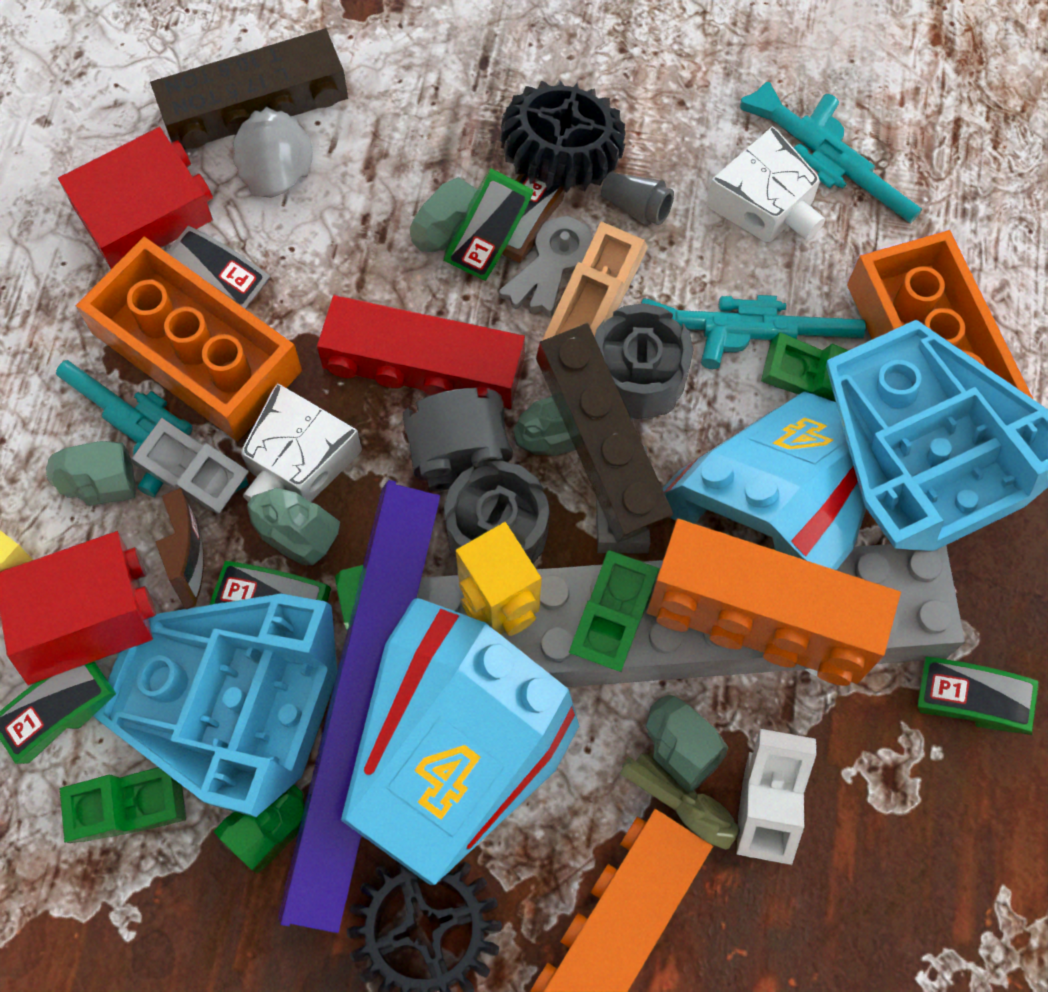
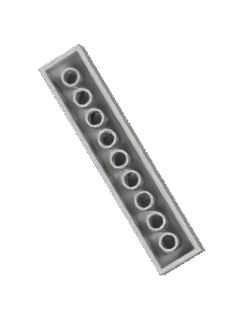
M892 544L856 546L837 569V571L901 591L885 655L877 664L924 661L926 656L947 659L965 643L946 545L935 551L895 549ZM663 560L647 561L644 563L661 569ZM602 565L536 569L542 578L540 610L534 614L536 620L529 627L515 635L508 636L506 632L500 634L565 687L810 669L798 664L792 668L778 666L763 658L764 653L742 646L738 650L728 649L713 643L709 639V634L688 628V631L680 632L660 625L656 621L657 617L646 614L654 587L622 672L569 653ZM458 575L421 578L418 598L467 616L460 602V599L464 596L458 584Z

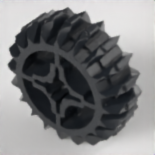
M559 79L555 86H550L546 82L541 81L537 89L525 86L521 95H513L512 102L506 107V112L502 116L500 141L501 148L504 149L505 162L512 163L515 166V174L528 173L530 184L537 181L544 182L547 191L553 185L561 186L567 194L572 186H576L584 192L590 183L601 186L603 179L610 172L616 170L619 159L623 156L626 132L625 123L620 119V110L610 107V98H597L595 88L584 91L579 88L578 82L573 87L564 86Z
M397 861L396 865L401 874L394 878L391 877L389 871L384 866H379L376 869V873L385 885L377 891L371 884L364 882L360 887V891L372 900L369 908L361 904H352L350 908L351 914L358 918L366 919L365 926H353L347 929V937L354 940L365 939L366 946L357 948L350 953L351 960L356 963L370 958L373 963L360 975L362 981L370 983L379 975H382L385 979L377 992H392L395 986L401 988L400 992H451L449 987L457 982L463 992H474L473 984L465 977L467 973L473 969L479 976L487 978L490 974V969L487 965L477 960L480 952L489 956H497L499 953L498 945L493 942L484 941V933L495 934L502 930L501 921H484L483 914L492 912L498 907L496 898H486L480 902L476 899V896L487 887V881L480 877L467 886L464 881L469 876L471 866L467 862L461 863L454 875L447 873L436 884L447 887L455 892L465 902V905L455 909L451 907L444 910H436L430 908L422 896L419 884L426 883L424 880ZM403 891L407 908L405 920L399 927L389 931L388 935L379 938V926L385 908L399 892ZM416 902H418L423 915H428L430 923L434 918H437L442 923L440 928L432 932L434 940L432 946L436 955L434 959H432L429 948L426 945L421 946L422 941L420 938L413 943L407 937L410 936V932L417 929L416 919L418 915L415 909ZM472 921V937L468 950L462 960L453 969L448 971L442 951L443 942L447 935L459 929V926ZM407 949L418 950L422 953L432 978L413 979L403 976L389 965L384 955Z

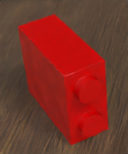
M160 126L58 177L72 207L110 269L144 236L161 248L177 240L187 226L198 229L213 221L207 204L208 201L213 199L208 185L201 174L192 177L187 167L191 166V162L184 148L178 140L170 143Z
M118 531L0 572V616L6 654L27 685L153 640L148 619L156 616V611L147 587H140L139 583L140 578L146 577L145 567L137 548L127 549Z

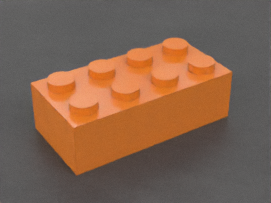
M950 230L859 256L847 286L862 319L865 320L866 328L872 340L914 320H918L1033 399Z
M145 236L75 305L94 336L237 442L255 424L277 383L287 388L302 372L295 345Z
M677 518L646 614L657 617L656 621L668 629L685 632L688 631V628L709 634V639L719 646L735 650L745 646L764 653L763 658L775 665L792 668L798 664L818 671L817 676L826 682L848 686L851 682L858 684L884 657L901 591Z

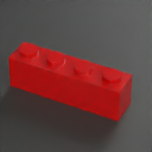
M333 295L317 349L322 367L338 377L353 378L356 375L374 379L380 385L388 388L399 389L407 386L420 389L429 396L445 391L477 388L478 398H487L488 389L496 391L502 396L504 408L512 409L525 359V335Z

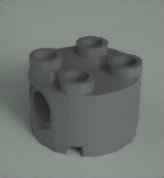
M645 303L619 308L613 312V317L607 319L605 323L603 320L595 333L596 342L630 418L635 419L665 415L674 409L676 402L684 392L694 351L690 332L683 323L680 326L677 321L672 319L673 314L663 307Z
M477 388L445 391L417 401L418 412L413 413L409 408L403 411L404 429L410 444L413 476L420 480L428 481L429 490H448L462 472L473 466L475 470L479 467L487 466V462L499 460L509 462L512 460L513 449L506 437L502 396L496 391L487 389V398H478Z
M501 460L487 462V466H482L475 470L473 466L462 472L450 486L444 504L449 550L454 557H456V549L506 522L532 564L535 563L544 551L550 515L549 504L543 492V486L535 475L517 464Z

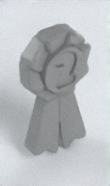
M569 216L546 221L535 238V248L538 257L500 289L499 297L511 300L512 307L517 309L536 288L530 302V313L535 314L542 311L546 316L551 317L554 312L562 274L574 271L577 263H582L593 239L588 225Z

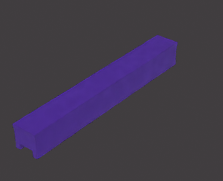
M389 479L381 490L279 910L278 920L284 926L294 924L339 933L361 835L342 822L341 818L385 643L412 600L417 598L440 500V495L397 485L396 481Z

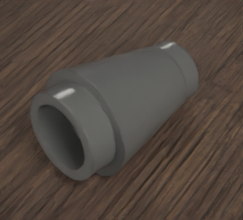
M610 172L603 182L601 197L609 200L610 203L646 226L651 223L661 225L671 210L674 191L666 187V183L663 180Z

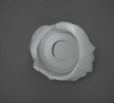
M268 107L261 112L255 110L250 118L242 123L233 141L235 151L233 162L238 169L239 178L249 186V191L254 196L272 198L289 191L297 179L308 176L312 162V144L305 130L298 124L296 116H289L283 111L276 112Z

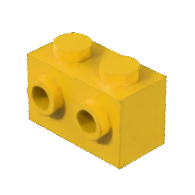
M506 522L456 549L458 584L464 596L460 599V602L467 616L487 623L499 634L506 632L508 636L523 631L536 620L534 614L540 610L542 578Z

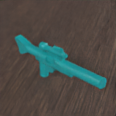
M765 82L757 91L741 98V110L774 121L814 151L811 155L802 144H797L794 147L804 161L818 172L817 175L820 182L829 189L834 185L843 189L847 183L844 182L842 177L846 175L908 223L914 222L921 213V207L873 172L875 169L874 164L842 141L844 127L837 119L832 117L839 105V101L835 96L824 94L810 117L806 115L802 119L782 105L770 82Z
M757 295V300L733 299L732 296H721L719 298L718 308L720 311L731 312L733 309H738V313L677 310L647 298L641 301V303L663 307L673 314L672 319L677 321L680 326L683 323L688 330H704V337H707L701 364L708 369L720 367L723 352L743 351L749 345L750 339L772 340L779 332L797 339L798 335L863 339L866 329L864 319L777 315V312L786 310L787 305L782 303V301H777V296Z
M69 360L63 361L56 370V375L104 410L102 413L104 420L136 442L133 456L161 418L188 436L192 433L193 426L185 419L180 420L164 408L167 405V401L153 391H150L147 395L137 392L134 398L137 399L139 404L134 408ZM146 472L137 488L150 497H156L163 482ZM247 477L244 478L235 492L249 485Z

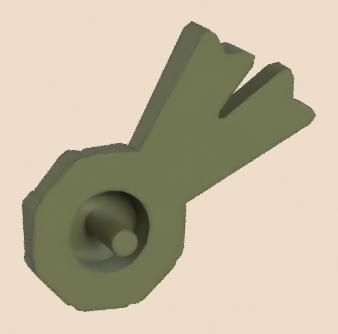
M641 753L636 761L629 756L622 764L623 769L620 772L622 776L674 809L683 823L692 830V833L714 846L725 850L730 848L739 835L740 828L734 823V818L725 807L707 795L697 794L694 791L687 793L653 759L654 754L650 753L648 756L645 753Z

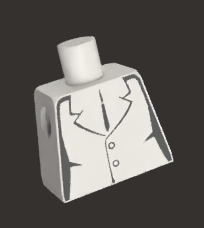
M773 126L711 181L706 205L711 210L764 242L774 240L788 226L808 241L820 230L825 222V218L810 206L813 203L820 183L818 175Z
M277 383L242 449L241 455L248 470L257 476L243 494V497L249 502L253 495L279 488L296 492L311 502L362 451L358 431Z

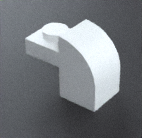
M765 729L759 730L754 752H749L743 778L738 815L740 833L737 836V855L792 865L804 829V791L816 757V739Z

